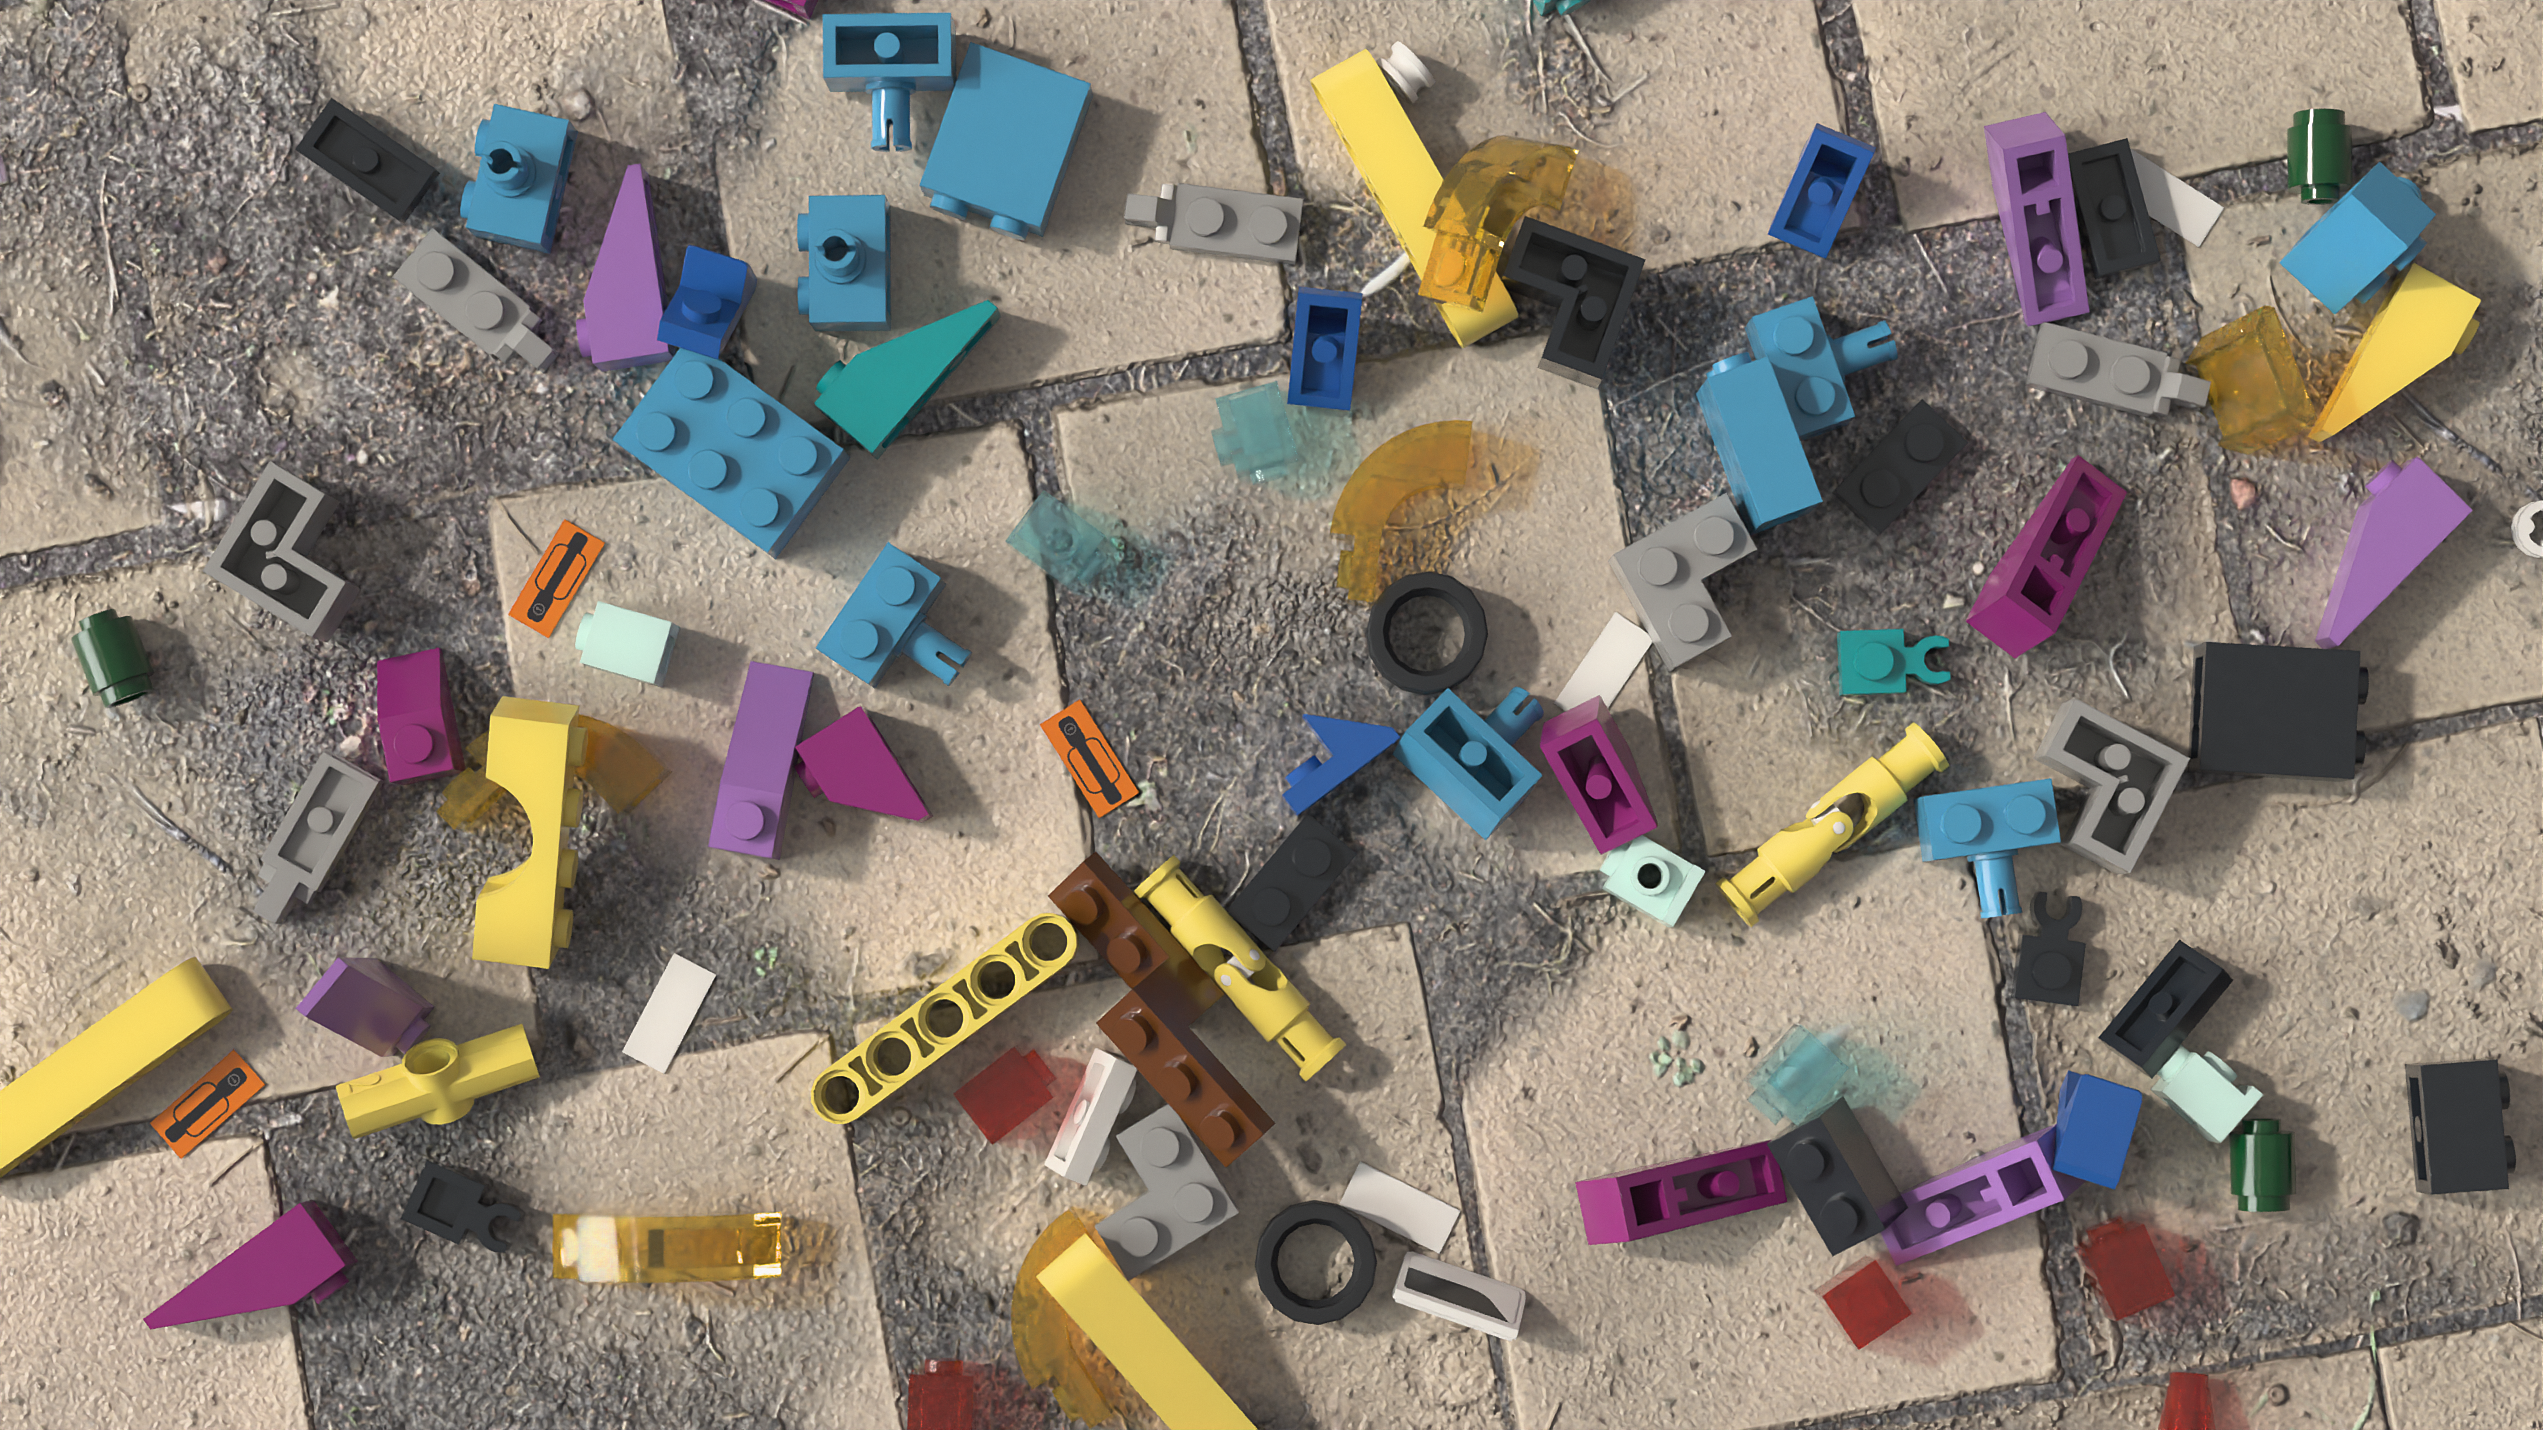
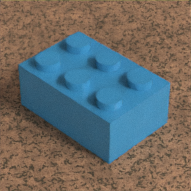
M683 348L677 351L612 439L631 455L775 560L850 460V456L843 448L719 358L714 359Z

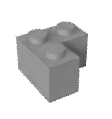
M271 461L203 569L204 573L312 638L326 643L331 639L361 590L358 586L307 556L340 501Z
M1727 493L1618 551L1608 560L1669 672L1732 637L1702 583L1706 579L1749 557L1757 550Z
M2076 698L2062 702L2033 758L2090 788L2061 845L2117 875L2132 872L2190 760L2189 757Z
M1168 1103L1116 1135L1148 1191L1102 1218L1094 1226L1126 1279L1130 1281L1238 1214L1239 1208L1189 1126Z

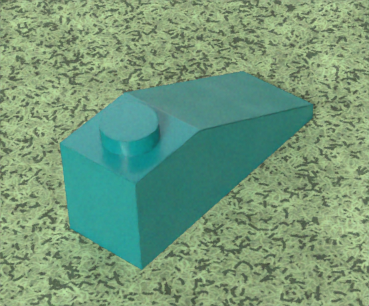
M986 300L855 355L847 365L839 360L825 373L817 384L816 390L821 393V396L814 404L826 417L878 460L1001 318L998 308L989 300Z

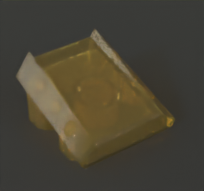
M2264 305L2201 337L2185 364L2196 366L2201 379L2211 381L2208 399L2223 435L2222 440L2217 445L2218 447L2248 455L2297 436L2300 432L2315 426V422L2318 419L2274 307Z

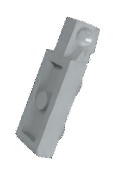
M1178 183L1177 186L1162 184L1160 197L1128 193L1124 219L1126 225L1156 228L1154 241L1169 244L1170 249L1295 265L1303 199Z
M433 228L393 275L396 281L494 359L498 357L506 365L517 352L544 374L559 355L533 333L542 322L533 313L534 309Z
M2043 322L2039 328L2025 386L2144 417H2149L2152 414L2166 417L2168 416L2170 404L2199 411L2200 407H2205L2211 381L2178 373L2181 360L2169 357L2165 352Z
M325 749L260 859L264 864L258 877L266 880L269 884L255 906L254 913L273 924L282 926L298 899L309 905L311 904L317 892H321L382 787L383 780L330 750Z

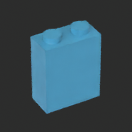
M970 42L919 185L924 196L932 198L930 208L961 220L966 219L968 211L992 219L990 229L1014 239L1025 241L1028 232L1043 237L1093 98L1091 83Z
M1744 352L1713 364V370L1706 373L1707 379L1696 393L1749 535L1809 514L1823 500L1769 356L1751 361L1749 353Z

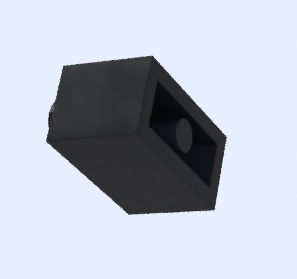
M2481 1058L2405 1064L2416 1192L2434 1195L2509 1189L2508 1174L2515 1172L2516 1154L2511 1136L2504 1135L2502 1110L2509 1108L2510 1087L2506 1073L2498 1069V1060Z
M1843 1096L1791 1123L1767 1144L1832 1257L1886 1230L1908 1208Z

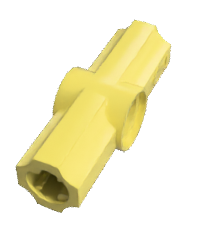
M522 1024L459 1045H455L454 1042L442 1038L425 1040L414 1045L406 1052L402 1059V1064L336 1085V1089L350 1133L354 1139L420 1117L429 1124L442 1125L454 1122L471 1110L474 1105V1099L539 1078L540 1076Z

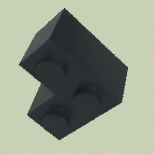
M1525 216L1501 281L1506 290L1559 308L1537 368L1597 389L1603 379L1646 259Z

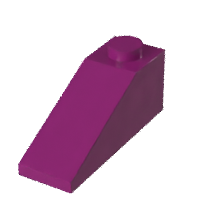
M2079 455L2071 459L1990 573L1966 622L2013 658H2017L2055 634L2127 492Z
M1771 1140L1636 1167L1575 1182L1588 1245L1630 1242L1786 1203L1787 1197L1781 1169L1767 1146Z
M315 1201L301 1202L143 1320L151 1330L291 1305L307 1300L311 1296L318 1305L350 1282L343 1272L357 1263L358 1260Z

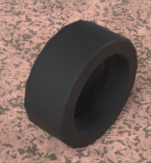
M1430 571L1405 575L1386 587L1371 608L1366 630L1369 656L1382 677L1403 691L1421 695L1441 693L1447 688L1451 690L1467 680L1483 658L1488 637L1484 609L1472 590L1452 576ZM1431 596L1443 599L1456 609L1463 621L1465 636L1462 649L1453 662L1441 669L1421 671L1410 668L1398 659L1391 648L1389 638L1391 619L1399 607L1412 598Z
M1318 1200L1290 1205L1273 1217L1259 1238L1255 1259V1269L1260 1289L1273 1308L1293 1321L1314 1325L1341 1320L1360 1307L1373 1287L1377 1266L1372 1237L1359 1218L1336 1203ZM1311 1224L1330 1226L1343 1234L1351 1246L1354 1257L1352 1276L1344 1289L1331 1298L1318 1301L1301 1298L1290 1291L1280 1277L1277 1264L1280 1247L1287 1236L1299 1227Z

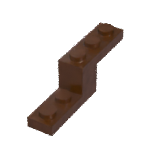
M1095 851L1064 879L1048 897L1132 989L1096 1024L1225 1167H1228L1276 1123L1189 1028L1224 993Z

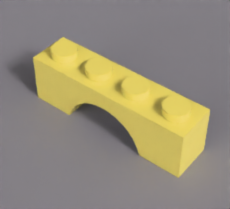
M502 696L490 715L486 778L507 789L521 803L531 823L533 848L531 856L523 864L509 872L489 877L476 901L472 955L474 960L549 969L559 948L569 947L573 928V910L563 909L565 888L574 887L578 867V850L568 849L570 827L578 828L583 806V790L573 788L575 766L583 767L588 745V729L578 727L579 705Z

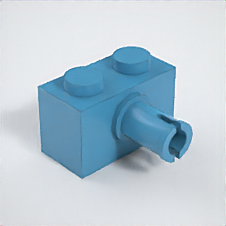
M951 13L823 14V79L830 92H866L872 95V150L890 152L891 125H893V146H895L896 152L911 150L910 95L916 93V91H953L957 81L956 26Z
M494 104L490 120L482 119L475 140V156L482 157L476 182L470 180L467 182L460 208L461 218L467 219L466 228L476 238L550 254L578 135L577 129L569 120Z
M2379 162L2303 234L2279 263L2333 314H2337L2354 297L2360 303L2365 304L2390 278L2384 270L2391 263L2401 271L2417 256L2427 244L2420 236V233L2436 216V213L2422 201L2420 189L2415 183L2403 177H2396Z
M886 195L809 196V213H799L797 219L799 252H809V276L798 277L799 315H809V323L815 332L891 331V210Z
M1813 296L1753 316L1744 327L1755 359L1758 360L1769 356L1800 441L1844 427L1856 417L1844 385L1845 375L1889 360L1898 359L1894 340L1868 348L1869 345L1887 340V336L1892 334L1885 320L1877 322L1876 325L1832 339L1830 335H1826Z
M889 542L816 646V649L874 689L895 659L903 654L943 680V683L947 686H950L960 673L939 659V655L944 654L964 668L972 654L970 650L962 648L925 622L927 612L947 584L941 577Z
M1520 687L1512 688L1509 695L1484 721L1447 688L1405 731L1392 754L1485 840L1523 803L1543 776L1512 747L1536 721H1539L1544 716V711L1535 698L1519 715L1514 714L1530 694Z
M2052 779L1929 795L1913 799L1922 862L1967 856L1968 862L1974 861L1982 910L1980 912L1981 919L2022 913L2012 856L2019 855V848L2061 842Z

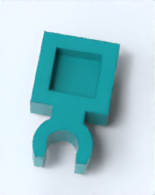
M1904 629L1837 632L1839 696L1906 693V675H1913L1918 681L1927 685H1939L1950 680V672L1930 671L1924 663V656L1929 649L1949 647V639L1946 637L1929 636L1917 642L1913 647H1904Z

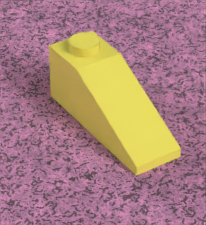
M2416 263L2398 272L2308 437L2321 442L2333 436L2451 356L2452 352L2461 355L2479 327L2480 322L2472 318L2481 299Z

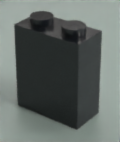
M2204 642L2194 646L2188 773L2332 782L2353 780L2355 778V768H2362L2366 753V737L2363 730H2357L2358 705H2364L2367 700L2369 673L2367 667L2360 666V651Z

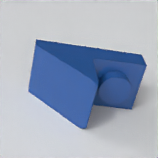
M1816 123L1801 151L1793 176L1770 225L1768 235L1826 259L1875 153L1876 147Z
M688 245L680 286L660 319L657 340L718 359L756 290L757 278L750 264L701 247Z
M1299 286L1287 404L1350 411L1363 293Z
M1303 714V720L1330 754L1331 758L1322 764L1317 756L1314 755L1288 774L1285 779L1291 788L1282 794V798L1297 817L1397 743L1400 736L1393 727Z
M2068 1070L2059 1093L2053 1170L2115 1190L2120 1180L2142 1104V1093L2139 1090L2089 1074L2082 1075Z

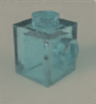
M1277 381L1215 398L1222 427L1210 431L1220 466L1233 464L1237 479L1250 475L1253 485L1287 476L1289 474L1287 464L1298 462V452Z
M1045 490L1041 492L1005 541L1012 550L1069 592L1078 581L1087 587L1109 558L1102 551V548L1108 542L1106 536Z
M1793 1024L1744 1078L1743 1081L1754 1090L1747 1101L1775 1126L1782 1118L1790 1124L1797 1126L1849 1067L1801 1024Z

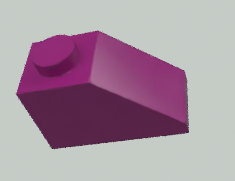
M442 648L378 660L377 720L390 782L409 785L466 773Z
M1600 695L1543 723L1540 748L1600 855L1658 827V821L1631 750Z
M862 706L855 708L795 746L803 761L796 764L794 768L814 798L824 793L828 800L835 804L921 823L933 817V814L871 716Z

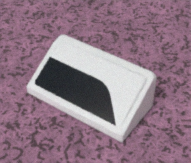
M1409 1251L1404 1255L1391 1293L1394 1301L1511 1342L1512 1339L1516 1340L1526 1300V1293L1521 1288L1413 1251Z

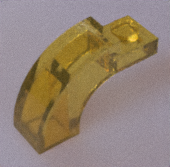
M1500 135L1489 138L1469 150L1446 176L1427 213L1423 227L1437 234L1418 295L1432 302L1483 313L1501 251L1509 232L1517 220L1533 207L1539 206L1560 211L1578 150L1569 146L1512 135Z
M1439 421L1409 429L1379 446L1354 471L1337 502L1329 539L1354 541L1353 551H1340L1336 588L1349 589L1347 604L1372 607L1382 532L1392 513L1403 502L1419 493L1430 490L1449 489L1463 491L1466 480L1472 421Z
M1071 1206L1042 1232L1024 1259L1013 1291L1011 1329L1017 1359L1032 1390L1054 1375L1060 1385L1053 1389L1052 1393L1062 1410L1072 1423L1082 1417L1089 1429L1111 1416L1114 1409L1074 1349L1069 1335L1068 1313L1036 1277L1084 1233L1099 1248Z

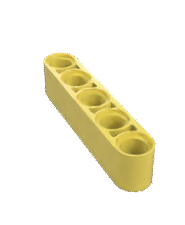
M1364 49L1310 79L1311 86L1323 110L1458 344L1465 348L1518 318V312L1508 291L1370 52Z
M1042 913L1026 921L825 1069L815 1079L811 1089V1103L815 1112L823 1120L833 1124H847L866 1115L1068 966L1076 957L1079 949V935L1075 926L1067 918L1054 913ZM1049 923L1059 925L1067 936L1065 952L1053 961L1041 959L1032 948L1034 932L1040 926ZM995 961L1006 963L1015 974L1013 990L1002 999L989 997L981 986L980 977L982 971L988 964ZM943 999L955 1002L963 1013L961 1029L950 1037L938 1035L929 1023L931 1008ZM889 1038L903 1040L911 1051L910 1065L899 1075L885 1072L878 1062L877 1053L879 1047ZM838 1076L850 1078L856 1083L859 1090L858 1103L848 1113L835 1111L826 1099L828 1084L833 1078Z
M196 957L184 961L165 973L0 1091V1178L217 1025L233 1011Z
M1086 1233L1036 1276L1171 1430H1258Z

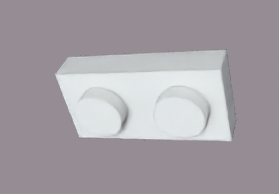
M1095 1048L1044 1165L1067 1179L1084 1186L1087 1185L1091 1174L1099 1171L1107 1158L1110 1148L1108 1135L1117 1115L1122 1114L1133 1099L1136 1089L1134 1076L1137 1072L1133 1064L1099 1048Z

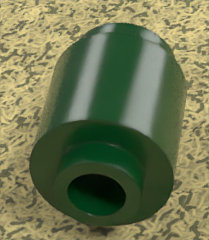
M2326 108L2308 109L2293 114V127L2287 129L2288 191L2301 194V203L2326 205L2336 203L2340 200L2341 192L2349 191L2353 187L2352 127L2345 125V112L2343 110Z
M109 609L88 616L78 622L82 631L74 635L71 641L93 696H101L105 708L129 703L154 691L149 678L154 674V670L132 616L118 617L115 609Z
M2242 1119V1131L2229 1133L2231 1194L2237 1195L2238 1210L2248 1212L2290 1210V1195L2296 1194L2295 1132L2281 1130V1119Z

